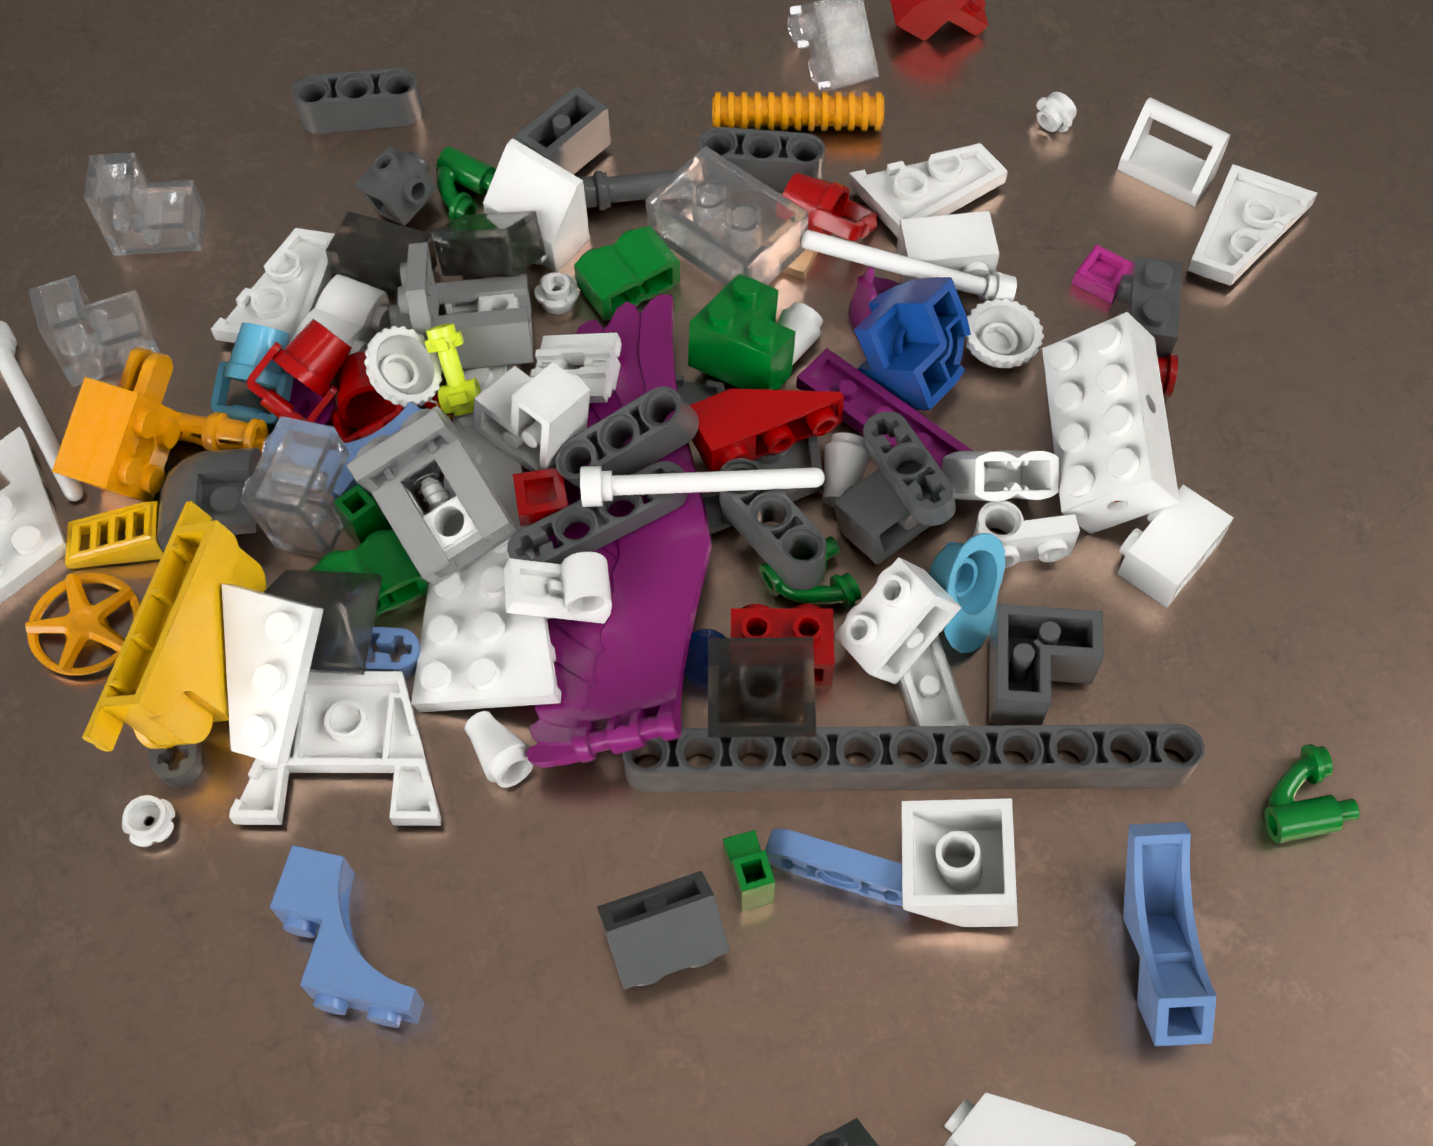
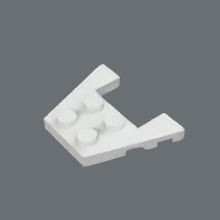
M20 427L0 440V473L10 483L0 491V604L66 555L65 535L54 505L46 491L45 480L34 458L31 442Z
M309 671L288 763L274 764L256 758L248 773L250 780L240 800L235 799L229 814V818L235 825H282L289 773H394L389 817L392 824L398 826H441V815L402 671Z

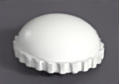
M996 298L993 301L986 300L984 304H978L975 309L971 310L967 316L971 335L964 336V341L967 342L966 347L970 349L971 354L989 366L997 368L1019 367L1024 362L1028 363L1040 349L1041 341L1044 338V334H1042L1043 326L1039 324L1040 319L1034 316L1035 313L1029 311L1027 306L1020 305L1017 301L1011 302L1008 299L999 300Z
M392 326L390 329L384 328L381 333H376L369 342L368 349L365 351L366 359L364 364L366 365V374L372 386L384 399L406 407L409 402L416 406L418 404L424 405L427 400L430 401L440 389L439 384L442 382L441 374L443 370L440 367L441 363L437 357V352L428 353L424 336L417 334L413 329L408 330L404 326L400 328Z

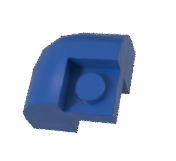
M951 277L914 279L884 291L868 303L872 313L854 329L867 359L857 369L915 410H931L958 382L965 371L960 362L963 355L964 336L971 335L966 313Z

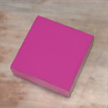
M1096 244L1075 272L1072 284L1112 304L1118 295L1121 275L1130 274L1133 262Z

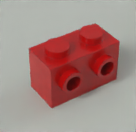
M749 604L743 608H731V685L832 686L835 666L833 609H821L813 604H801L793 608H770L763 604Z

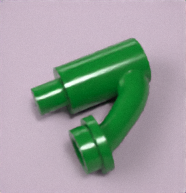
M448 146L440 153L436 163V184L442 199L449 209V221L455 225L462 224L467 226L475 218L478 207L477 202L472 200V197L465 192L458 194L454 183L483 196L488 192L496 169L464 152Z
M832 536L825 538V569H827L826 560L840 553V548ZM805 555L794 557L801 561L811 559V557ZM766 562L759 566L761 578L767 589L774 596L781 594L789 600L807 604L840 603L846 610L853 608L855 602L862 598L858 584L849 573L841 576L835 574L830 577V586L817 585L808 590H798L788 586Z
M1313 744L1302 746L1300 759L1282 775L1271 792L1269 807L1265 810V823L1271 839L1276 844L1339 832L1342 830L1343 822L1359 819V807L1353 798L1337 801L1333 795H1324L1299 801L1294 800L1296 792L1306 780L1311 784L1322 783L1324 778L1332 776V759L1324 746L1316 747Z

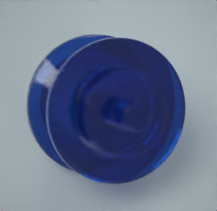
M700 629L693 632L689 642L684 670L685 675L691 681L701 685H712L722 681L731 669V645L728 639L722 633L713 629Z

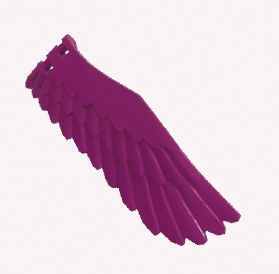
M658 295L649 302L641 313L638 312L635 305L625 302L617 307L607 327L602 328L595 319L588 320L578 327L576 334L617 332L622 343L620 356L617 357L621 366L615 391L612 390L611 397L608 398L607 402L589 403L587 429L657 387H670L678 393L675 377L674 299L672 295ZM675 411L671 412L666 417L664 422L670 420L673 417ZM633 436L625 441L623 447L630 443ZM689 442L657 461H670L678 464L685 473L697 472ZM563 477L567 503L570 506L581 500V491ZM702 492L688 493L686 501L678 509L593 551L603 555L607 559L612 609L610 616L604 624L557 618L547 619L550 642L555 649L556 662H554L557 687L561 690V703L534 705L539 721L530 726L529 730L537 744L529 747L526 752L528 761L533 766L548 768L557 765L564 766L579 761L585 763L594 761L597 758L598 752L611 750L613 754H620L646 747L647 740L662 737L667 742L681 738V701L684 670L712 548L707 511ZM641 495L643 504L648 503V498L645 499L644 495ZM620 500L610 505L608 513L615 517H623L630 514L635 505L629 501ZM576 522L566 527L563 535L569 539H580L588 534L590 527L585 523ZM555 535L549 537V542L552 541L554 549H557L558 545Z

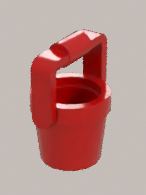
M797 172L791 177L785 187L779 204V213L803 228L832 236L834 233L851 241H857L872 233L877 228V218L879 215L876 211L849 200V187L838 182L831 183ZM842 216L847 217V218H849V219H851V220H854V221H856V222L853 223V222H851V221H849V220H847V219L842 218Z
M314 318L284 349L281 348L282 345L275 342L247 379V387L262 399L260 405L280 420L284 421L287 417L301 428H307L312 425L339 390L335 385L331 386L330 384L352 347ZM271 360L323 397L307 419L293 410L295 406L272 389L268 391L256 382Z
M356 352L348 355L338 371V410L332 413V418L339 444L356 441L375 433L390 423L405 408L402 405H395L393 402L384 399L372 386L366 374V365L364 364L366 359L365 352ZM348 425L359 430L350 435Z

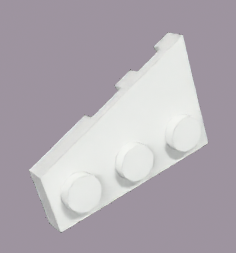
M979 143L931 154L929 161L907 166H905L903 161L887 164V170L868 175L865 169L849 173L848 185L872 210L879 214L878 217L898 238L900 219L949 215L1004 184L1008 171Z
M1232 164L1187 271L1231 286L1313 205L1318 193Z
M295 228L264 265L266 272L252 289L245 287L235 299L237 306L226 320L220 317L213 325L211 332L215 340L235 343L241 323L244 322L289 333V343L293 339L302 320L316 307L322 291L329 283L342 247L339 235Z
M222 584L231 751L274 764L288 763L324 609L233 584Z

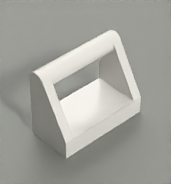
M1149 97L1120 158L1117 170L1195 207L1216 176L1231 134ZM1153 119L1212 146L1207 160L1198 158L1149 135Z

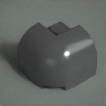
M258 447L204 451L185 457L168 472L160 494L157 529L158 543L163 552L187 501L195 503L212 517L211 521L218 520L234 535L256 533L257 511L267 510L269 467Z

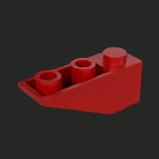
M728 389L690 405L697 413L699 419L698 431L692 441L709 472L720 471L726 462L733 459L744 458L752 461L769 453L779 454L789 449L798 441L813 435L823 436L835 429L837 425L842 424L844 396L841 392Z

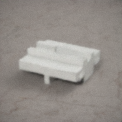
M617 332L543 336L541 348L536 349L535 353L537 359L536 368L531 370L530 376L535 377L549 364L554 362L568 373H573L580 377L585 385L591 389L589 403H605L611 397L612 390L615 391L621 366L617 358L620 356L621 339Z

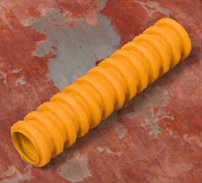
M715 92V95L712 96V127L714 128L741 127V129H748V127H754L755 130H761V127H768V131H774V127H781L782 131H787L788 127H794L795 131H800L801 127H807L808 131H814V127H821L822 131H827L828 127H834L835 131H840L841 127H847L848 131H854V127H860L861 131H867L868 127H874L875 131H880L884 124V96H882V92H875L874 96H869L868 92H862L861 96H855V92H848V96H842L841 92H835L834 96H828V92H822L821 96H815L814 92H808V96H801V92H795V96H788V92H782L781 96H775L774 92H768V96H761V92H755V96H748L747 92H742L741 96H734V92H728V96H721V92Z

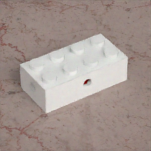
M1126 312L1042 348L1054 454L1059 457L1061 513L1064 515L1075 514L1078 525L1089 534H1093L1180 503L1155 338Z

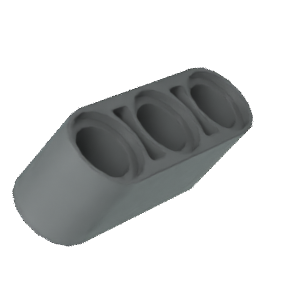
M396 67L310 75L298 80L292 89L302 126L306 131L313 134L403 127L416 123L423 115V106L415 74L406 68Z
M715 127L705 130L698 140L699 174L701 179L711 186L784 192L789 180L796 172L823 180L825 145L819 137L813 134Z
M657 387L565 442L557 452L556 468L561 476L580 491V468L590 461L589 466H601L602 471L612 470V475H632L692 440L699 427L698 415L676 390L670 387ZM675 411L673 417L670 420L664 422L666 417L671 412ZM633 436L630 443L623 447L625 441Z
M741 458L726 462L720 471L762 469L753 461ZM781 489L719 492L720 510L723 515L788 586L798 590H808L817 586L822 581L825 574V538ZM766 522H776V523H779V524L776 525V526H767V525H764V523H766ZM805 555L811 557V559L801 561L794 557Z

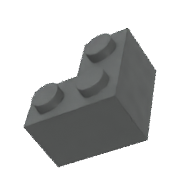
M998 604L990 628L989 724L1042 725L1051 704V681L1092 684L1104 659L1103 611Z

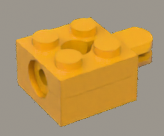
M136 347L129 353L118 387L84 377L52 472L142 502L153 501L155 494L164 483V467L170 449L177 443L181 431L180 420L182 414L161 404L173 372L172 359L166 354L153 353L149 349Z

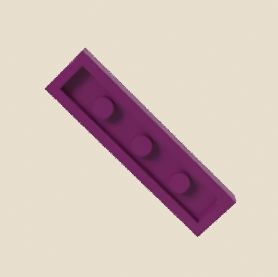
M828 348L797 376L796 388L801 391L841 392L844 396L842 421L863 436V427L866 421L873 415L881 412L900 414L908 422L942 471L943 458L958 451H973ZM884 434L890 443L891 449L897 446L895 437L891 438Z

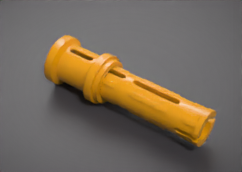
M179 412L182 414L178 441L203 445L207 451L258 447L264 455L268 442V427L264 420L254 418L247 422L230 419L228 414L223 412H215L207 417Z

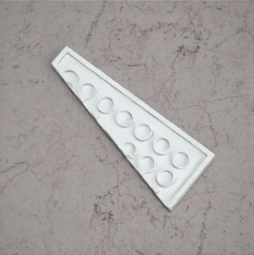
M509 365L470 368L463 369L466 380L477 378L483 392L509 371L511 367ZM474 412L455 416L454 413L453 425L519 531L529 526H520L512 475L524 473V466L474 429ZM444 477L443 489L449 491V498H453L456 494L446 477ZM454 515L446 521L444 526L445 536H454L461 531L464 525L463 515ZM510 539L436 586L429 582L420 639V655L417 660L411 705L418 712L561 703V690L557 687L554 662H556L555 649L550 642L547 619L550 618L506 613L503 569L510 558L507 551ZM533 548L524 551L531 559L540 556L539 552H535Z

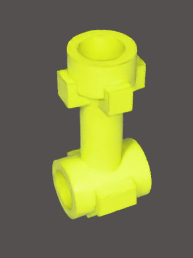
M446 323L427 329L428 339L424 341L427 352L438 353L447 385L440 386L438 390V398L445 414L455 413V416L474 412V398L482 391L477 378L465 379L456 349L457 346L464 343L461 331L456 332L454 323Z

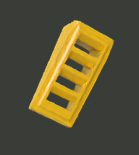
M160 502L138 503L68 522L65 555L66 567L74 569L160 560L164 553L159 546L157 538ZM137 529H143V535L136 536ZM119 531H126L124 540L118 541ZM101 533H108L107 544L100 546ZM90 534L89 549L80 551L81 535Z

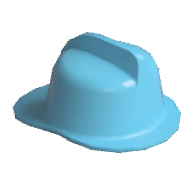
M979 533L969 538L966 543L948 542L936 555L930 568L929 575L962 607L944 627L945 636L951 647L960 653H972L981 647L990 633L1006 561L1005 550L1001 540L991 533Z

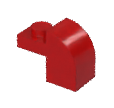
M890 0L896 26L924 41L930 38L948 20L976 36L989 26L984 9L985 0Z

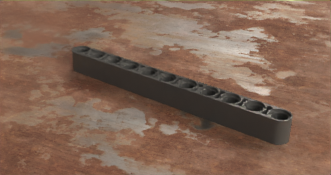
M1181 724L682 728V736L679 739L667 742L662 737L647 740L646 747L624 752L622 755L628 782L632 787L643 792L1173 788L1181 786L1188 781L1204 756L1205 745L1202 737L1196 730ZM1170 749L1180 753L1185 763L1172 761L1165 754L1164 750ZM1111 750H1121L1127 753L1133 763H1121L1114 758ZM907 751L914 752L921 757L923 763L914 766L907 765L901 761L898 755ZM957 751L967 752L975 759V763L970 765L960 764L954 760L951 754ZM1007 751H1018L1025 756L1028 763L1014 764L1007 759L1004 753ZM1057 751H1071L1079 758L1080 763L1070 764L1065 762L1058 755ZM805 752L815 756L818 762L806 767L795 763L792 758L798 753ZM859 752L865 754L871 762L867 765L857 766L848 762L845 756L849 753ZM699 753L706 754L713 759L709 765L700 768L694 767L687 762L689 757ZM756 753L764 757L766 761L760 766L750 767L741 763L740 758L745 754ZM644 754H652L660 758L656 765L649 768L639 767L634 763L638 757Z

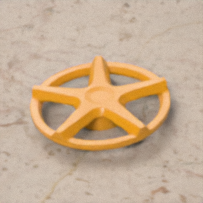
M103 573L68 574L65 580L54 585L38 600L31 612L29 621L25 622L30 649L40 663L60 674L87 675L101 671L115 663L125 641L123 636L109 627L107 617L129 601L133 610L134 621L140 607V602L132 588L114 576ZM99 583L112 586L119 591L97 604H90L82 585ZM67 591L70 609L68 614L41 619L50 603L60 594ZM63 633L67 636L59 663L52 661L44 653L40 646L38 634ZM101 643L116 651L111 657L95 665L74 667V663L83 646L87 647Z

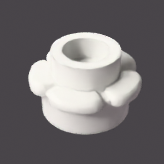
M1052 92L1047 98L1041 97L1036 104L1037 109L1040 110L1037 113V120L1049 132L1057 130L1062 133L1066 132L1077 115V110L1072 100L1061 92Z
M553 272L544 275L540 279V285L535 287L534 295L546 312L560 315L569 312L575 306L579 290L576 288L577 281L571 275Z
M151 795L137 797L124 809L122 829L126 834L130 835V842L139 847H149L155 841L163 842L174 829L172 819L175 817L174 807L167 800H160ZM148 818H154L152 825H145V821Z

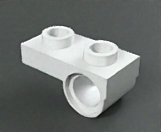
M1003 500L990 501L981 508L973 536L979 533H991L1001 540L1005 550V568H1008L1022 561L1039 559L1042 562H1054L1067 555H1071L1080 529L1075 514L1024 521L1019 508L1011 502ZM997 528L1004 531L1006 534L998 535L991 532L989 529Z
M575 553L565 558L562 564L509 558L503 569L506 613L602 624L606 622L611 614L612 600L607 559L599 553Z

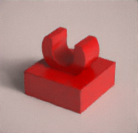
M557 468L512 474L520 526L533 524L568 507L564 479Z

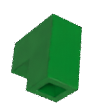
M359 484L333 501L346 533L358 546L370 534L378 530H393L373 495L369 496Z
M752 830L723 838V852L741 912L774 903L775 880L766 851H761L756 831Z

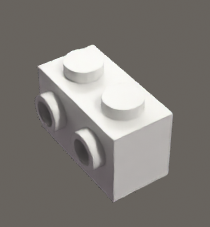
M898 557L891 566L882 571L877 579V583L860 604L854 606L847 613L844 623L834 633V636L869 675L896 684L962 607L924 569Z

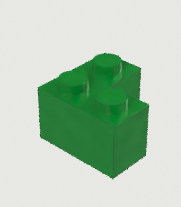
M741 274L734 277L689 321L688 366L740 389L778 390L792 375L796 331L776 323L779 290Z

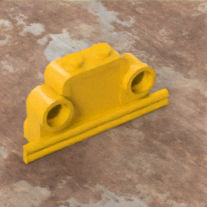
M187 501L183 507L82 736L85 741L94 744L96 748L102 751L112 752L124 723L134 729L138 740L147 748L167 749L175 745L197 744L208 736L213 722L229 721L222 584H233L265 593L266 577L259 563L239 548L234 534L218 520L211 521L212 517L192 501Z

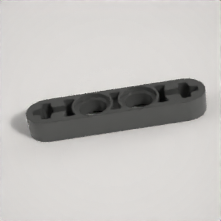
M661 461L632 475L685 472L678 464L670 461ZM688 493L645 494L644 498L649 500L646 504H643L641 495L613 496V501H603V506L582 507L580 500L515 533L508 542L507 551L509 557L562 564L564 559L572 554L593 552L678 509L686 501ZM620 500H626L635 505L633 511L623 517H615L608 513L610 505ZM576 522L585 523L590 527L588 534L580 539H569L563 535L566 527ZM553 535L556 538L557 549H554L552 541L549 542V537ZM533 548L535 552H539L540 556L531 559L524 551Z

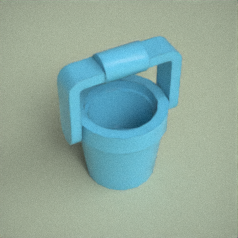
M241 323L229 362L222 361L218 366L211 399V408L214 412H223L228 414L230 419L247 422L254 418L262 419L266 424L281 425L284 422L274 414L264 413L262 409L234 404L232 407L226 406L231 379L247 383L249 375L275 342L282 345V349L285 348L288 344L289 333L262 325ZM271 360L256 382L263 387L277 389L276 393L289 402L293 386V376L285 373L286 370Z

